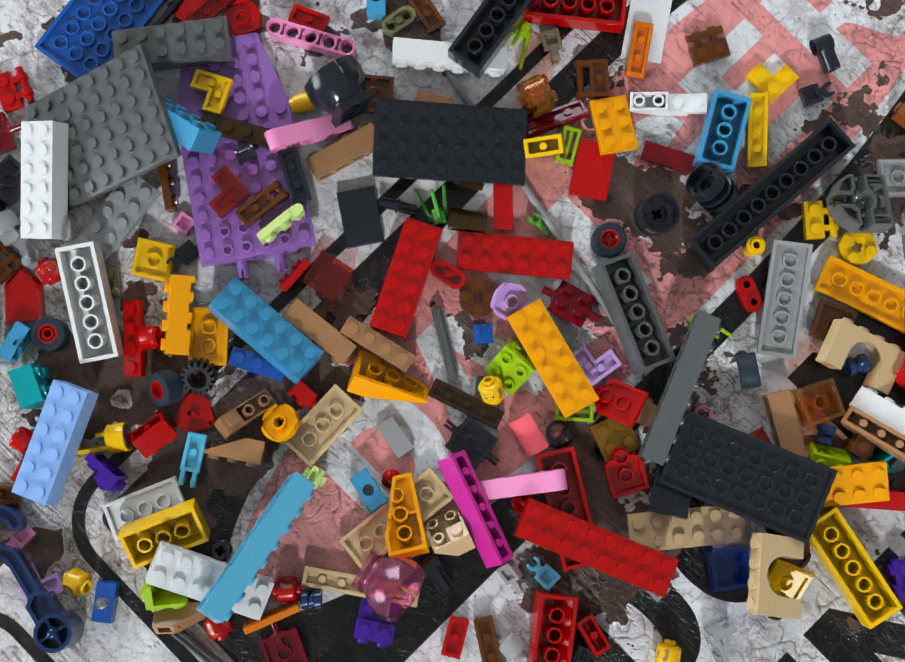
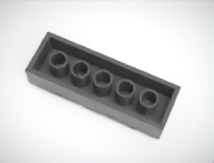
M226 16L112 31L114 58L142 44L146 47L153 71L235 61L231 25Z
M633 251L601 262L591 268L633 375L675 360L676 357Z

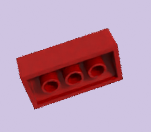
M535 590L527 662H571L578 597L557 592Z

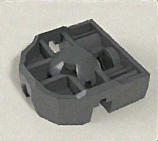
M848 174L830 188L826 198L828 214L838 226L846 229L848 233H885L894 225L884 175L863 174L854 178L853 174ZM842 201V204H838L834 207V205H832V202Z

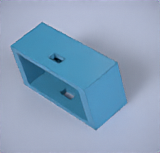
M367 0V20H383L386 17V0H379L377 2Z
M16 321L0 347V357L8 362L17 363L31 340L32 327L23 322Z
M367 468L349 479L371 512L388 501ZM367 484L374 487V493L371 496H366L363 493V487Z

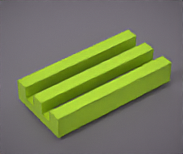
M564 125L561 133L564 134V138L566 130L570 131L566 144V153H564L563 158H560V154H557L554 162L573 166L582 129ZM577 132L571 158L567 160L573 133Z
M555 403L554 420L593 422L594 403L587 406L590 407V411L580 410L575 413L589 414V418L568 417L566 419L559 416L561 411Z

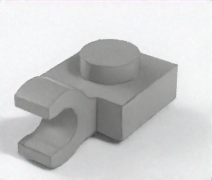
M512 559L496 569L506 585L512 584L518 595L524 593V589L530 587L527 580L521 579L523 574Z

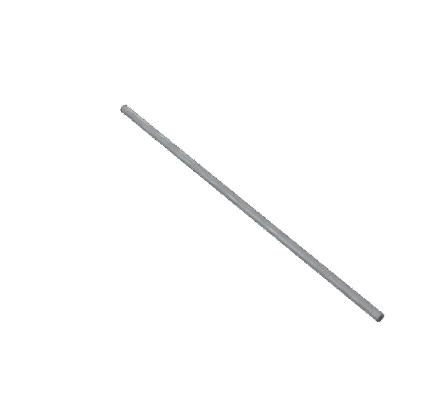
M444 71L465 105H475L452 71ZM525 181V185L520 187L538 214L541 215L542 220L554 238L565 241ZM573 253L572 265L592 295L596 297V301L613 325L600 291Z

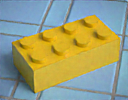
M193 498L122 525L118 538L133 569L152 562L160 540L189 549L209 541L210 530L196 499Z

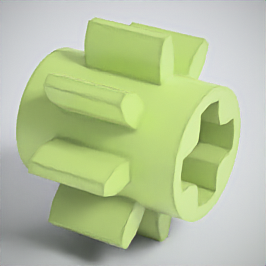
M313 465L312 468H306L302 475L316 485L314 489H317L318 485L322 487L327 480L324 477L326 471L316 465Z

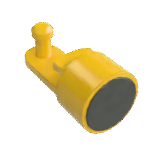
M121 422L106 425L105 430L95 433L96 438L104 437L105 443L85 447L80 445L76 455L108 450L111 454L131 451L133 444L129 434L132 432L129 423Z

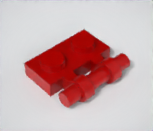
M22 66L15 68L17 74L14 77L10 71L0 74V102L4 112L7 114L23 108L22 100L24 99L27 100L28 104L35 102L33 88L29 86L28 75L24 72ZM17 84H21L23 89L21 92L18 91Z

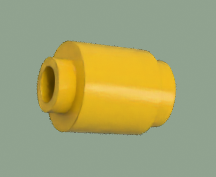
M306 92L294 95L289 99V105L293 114H301L316 109Z
M759 236L750 237L742 244L743 254L750 258L756 257L765 250V241Z

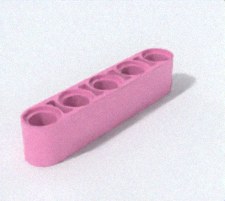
M271 18L266 23L268 34L275 41L334 58L346 55L356 57L357 55L355 43L348 38L279 18ZM276 26L280 27L279 31L277 32L271 31L272 28ZM292 32H298L296 37L289 36ZM310 37L316 38L312 43L307 42ZM328 42L334 43V46L331 48L325 47ZM346 47L352 48L350 53L343 52Z
M327 115L273 128L266 131L264 136L271 153H276L294 146L297 148L341 137L345 133H353L356 128L353 120L335 128L331 122L333 115Z
M564 468L479 480L488 500L568 489Z

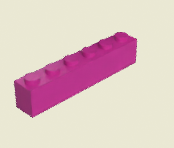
M465 450L450 454L437 462L486 568L504 564L514 555Z

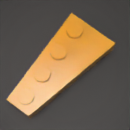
M171 274L168 281H164V293H167V300H163L162 312H166L165 320L162 319L161 331H165L164 339L160 341V350H163V355H189L191 334L189 324H191L192 320L190 305H192L194 300L191 284L195 283V276Z

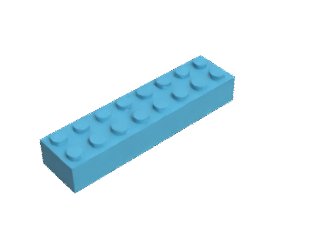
M298 472L286 478L197 606V611L215 623H223L224 620L227 622L234 612L232 610L233 606L242 601L246 595L244 592L248 585L251 586L258 577L256 575L257 571L260 568L263 569L268 563L269 558L267 556L271 551L274 552L281 543L279 541L280 537L288 533L292 527L291 521L297 518L304 508L301 507L305 501L308 502L314 495L313 489L316 486Z

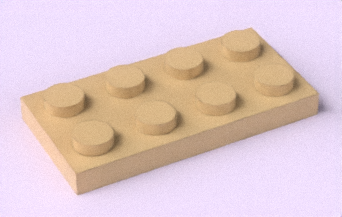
M334 384L301 420L300 428L285 444L312 467L364 410L338 385Z

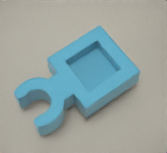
M534 556L533 559L537 562V565L531 567L527 564L526 567L528 570L537 573L534 579L549 591L561 576L547 563L542 567L539 558Z

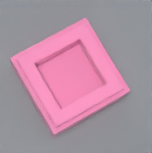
M183 210L171 224L172 227L186 237L195 228L193 217Z

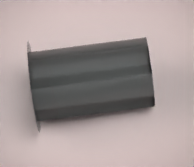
M472 375L470 394L480 395L478 385L483 380V376Z

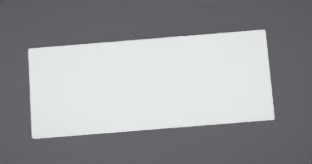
M631 0L621 51L622 57L628 58L636 20L654 24L647 61L661 63L672 0Z

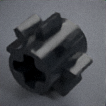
M575 642L571 662H589L591 654L587 652L588 647Z

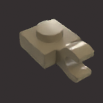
M559 29L540 32L543 51L550 52L552 65L560 63L558 49H561L563 45Z

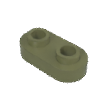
M402 6L385 17L382 21L384 34L391 37L396 36L414 24L416 20L415 10L411 6ZM405 15L410 16L408 20L404 19L403 17ZM390 25L395 27L393 30L388 29Z

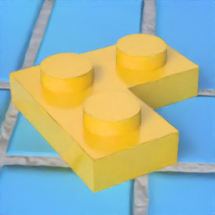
M759 63L745 78L759 93L769 92V103L771 104L799 76L787 64L772 76Z
M196 68L190 87L207 93L202 107L203 111L222 116L234 81L233 79Z

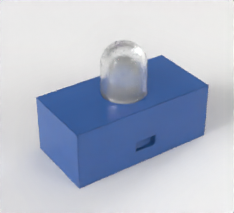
M103 579L97 581L91 621L109 624L115 621L121 582Z

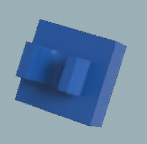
M473 324L474 344L493 343V324Z

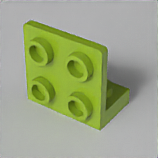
M810 441L808 446L810 460L828 467L852 464L848 451Z

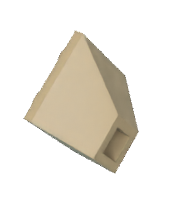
M457 507L423 523L429 542L436 554L459 556L476 548Z

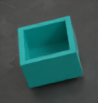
M29 363L7 371L20 409H36L44 406L51 387L48 379L50 374L44 365Z

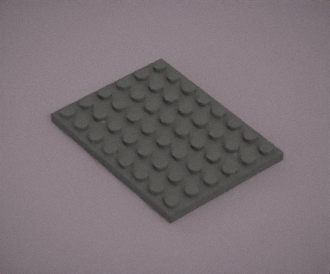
M142 44L23 108L27 121L68 123V212L182 155L146 47Z

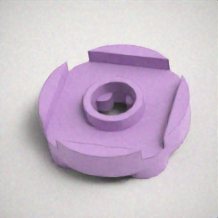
M503 282L495 290L490 306L499 318L507 320L508 316L529 305L527 290L520 284ZM513 297V305H507V300Z

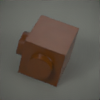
M852 433L842 448L856 459L865 461L873 455V449L876 445L861 434Z

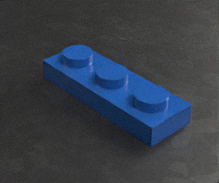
M233 346L228 365L283 383L285 375L263 356Z

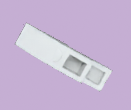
M630 92V112L661 116L707 114V93Z

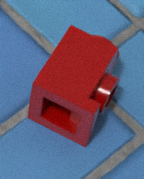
M302 380L287 394L290 397L295 396L294 400L301 407L306 406L312 409L319 402L317 400L319 395Z

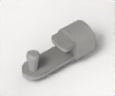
M12 209L1 211L0 241L4 246H13L21 257L23 266L35 269L39 266L37 262L43 259L44 256L32 239L20 238L21 221Z

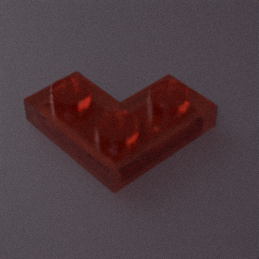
M226 165L211 176V179L222 192L208 204L221 219H224L250 197L251 193Z

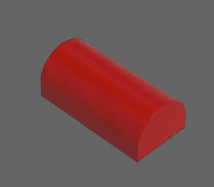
M591 612L576 619V627L594 658L612 648Z

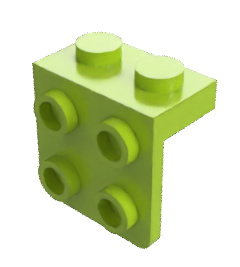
M511 338L484 369V372L488 376L499 377L502 380L505 391L513 395L536 368L522 344Z
M145 578L144 586L140 589V596L142 600L144 599L146 610L180 609L187 605L189 597L145 583Z

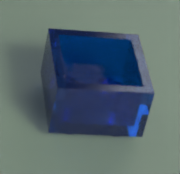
M738 544L703 550L711 590L722 592L748 587L750 558L747 546Z

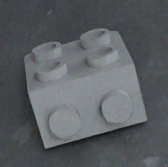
M717 617L711 620L712 623L703 626L706 631L703 634L707 643L711 644L714 649L711 652L716 662H729L720 640L738 631L735 624L727 618Z

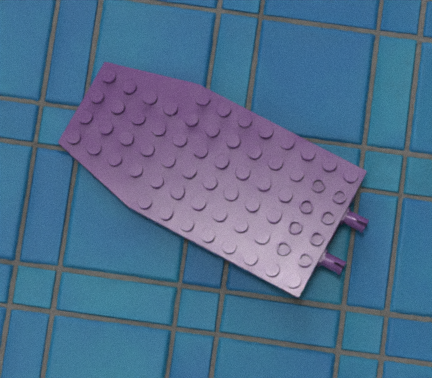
M257 32L232 37L235 61L181 68L178 105L186 108L188 114L193 113L202 117V107L207 93L190 87L197 68L233 79L234 83L222 116L270 129L294 124L289 99ZM220 137L213 154L190 151L180 145L202 267L223 264L224 267L236 265L238 279L243 281L245 280L244 278L246 280L251 278L248 262L274 257L276 273H282V270L287 272L289 269L285 255L300 252L299 248L316 245L309 203L303 205L305 216L299 221L293 220L291 222L292 225L287 230H281L276 234L277 237L271 243L263 245L256 236L259 231L293 205L291 195L285 202L280 203L248 229L234 213L276 180L282 184V189L290 194L277 152L271 153L268 149L253 146L258 159H252L243 163V166H240L234 150H241L248 147L249 144ZM276 192L270 194L273 199L277 196Z

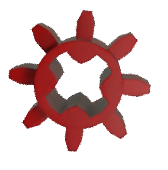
M532 494L512 497L511 506L515 509L514 513L521 515L528 497L531 498Z

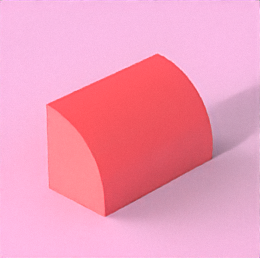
M530 413L508 424L527 458L549 447Z

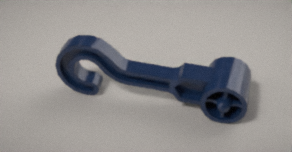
M0 505V520L10 530L22 531L27 527L25 516L17 508L10 505ZM0 544V560L8 565L27 597L25 608L35 623L33 639L37 647L47 653H56L76 645L84 633L82 618L73 611L65 610L56 593L46 590L28 559L19 549L10 545Z

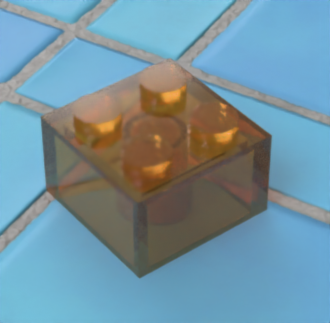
M825 378L790 390L795 397L794 405L799 413L802 427H811L846 415L833 378Z

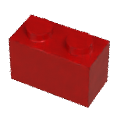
M162 411L129 434L131 443L145 458L156 454L161 447L171 443L178 436L176 427Z

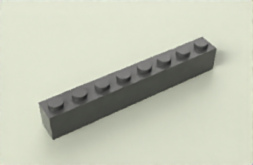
M700 310L695 311L638 456L662 466L665 462H668L671 456L669 450L671 445L677 441L678 433L676 432L678 427L682 426L686 416L684 412L686 407L689 408L692 403L693 397L691 395L693 390H696L699 386L700 379L698 377L700 372H703L706 368V357L714 348L715 343H713L715 335L720 333L722 328L720 322L722 319Z

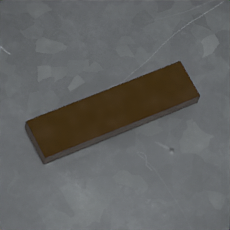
M437 378L428 393V396L494 429H497L505 413Z

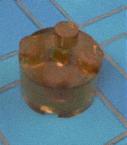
M537 74L516 85V92H520L518 97L522 109H527V115H532L531 119H535L555 108V102L558 101L556 92L551 90L545 74Z

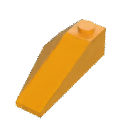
M359 350L349 378L348 392L367 398L417 403L427 402L429 387L411 376L402 375L397 371V367H389L382 362L383 359L379 356Z
M412 472L393 476L387 529L385 532L389 557H413L430 553Z

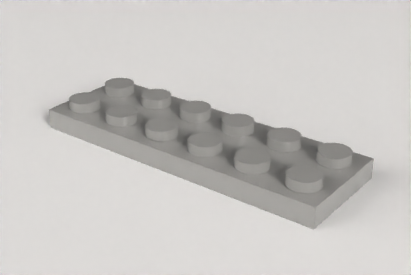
M140 176L113 189L71 245L100 241L106 265L161 192Z
M773 240L756 349L757 354L796 359L813 244Z

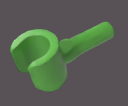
M532 212L535 216L534 220L527 216V221L535 224L547 236L549 233L541 223V215Z

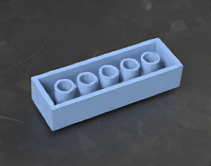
M53 379L11 492L44 506L58 505L98 398V393L66 381Z

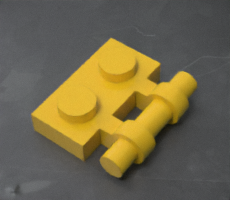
M804 201L801 203L804 240L824 239L825 231H830V238L838 237L837 230H839V226L829 216L827 208H823L822 201ZM823 215H828V225H824Z

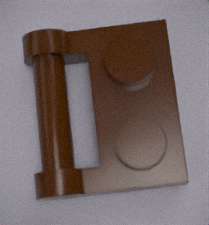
M608 59L576 60L573 62L574 69H576V100L581 98L584 100L610 97ZM583 68L589 69L590 91H584Z

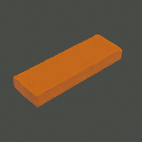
M635 20L625 72L626 77L644 79L654 24Z
M299 599L263 613L260 621L252 618L245 621L243 626L245 635L300 612L301 603Z

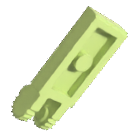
M301 203L292 205L259 231L256 235L263 245L271 243L277 237L276 234L281 230H287L292 225L291 222L293 220H301L305 216L303 205Z

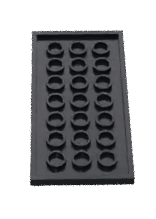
M375 98L372 176L524 186L526 157L523 139H526L527 109Z
M687 410L685 421L678 431L677 441L670 450L671 456L668 462H665L658 482L808 544L838 471Z

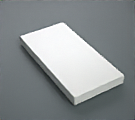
M174 476L103 504L102 507L116 542L119 540L118 533L122 525L185 502V498L180 485H178V479Z

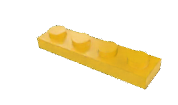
M769 92L749 93L752 103L748 119L747 167L748 169L768 168Z

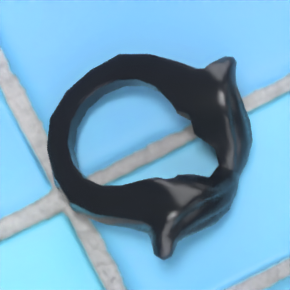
M553 421L546 428V436L550 443L549 448L560 449L568 446L576 437L564 421ZM555 424H561L566 430L565 442L563 444L550 434V429Z

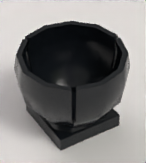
M349 55L337 58L335 61L333 60L320 68L304 86L311 103L318 110L333 115L331 122L335 128L367 112L374 97L371 89L365 91V73L360 63L354 56Z

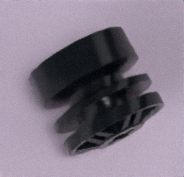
M706 162L697 166L690 173L685 184L686 192L709 213H718L726 209L733 202L738 191L735 181L714 162Z
M655 193L640 201L636 206L634 222L643 234L658 236L672 230L678 224L681 215L680 207L671 195ZM656 212V217L658 218L653 219L654 215L652 213Z

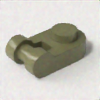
M107 264L105 267L109 284H114V288L110 289L112 297L120 298L122 297L120 271L117 267Z

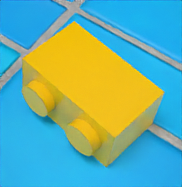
M564 134L523 139L526 159L566 153Z

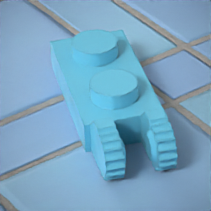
M188 431L180 465L181 472L178 485H184L187 471L193 472L190 487L196 488L205 454L203 450L206 449L209 435Z

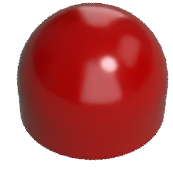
M395 469L385 471L381 479L382 485L391 489L392 484H389L386 479L400 475V473Z

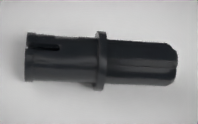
M382 195L379 201L380 208L393 210L395 213L400 212L415 216L417 211V205L400 201L401 199L399 198L396 200Z

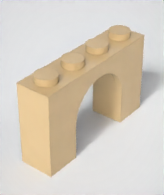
M849 318L834 319L815 361L830 369L841 370L850 349L855 344L861 342L867 346L872 358L870 370L862 386L866 388L871 387L878 394L888 395L895 381V374L903 363L905 352L900 350V346L885 342L884 337L869 333V329L854 325V321Z
M752 533L750 540L751 557L749 559V592L746 602L747 614L800 620L801 599L777 595L768 583L767 573L772 561L778 557L803 559L804 543L787 536Z

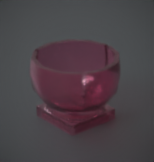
M371 550L351 586L356 590L364 591L368 606L381 619L390 623L398 620L416 599L400 587H404L417 596L423 585L425 571L418 563L407 557H389L386 554Z

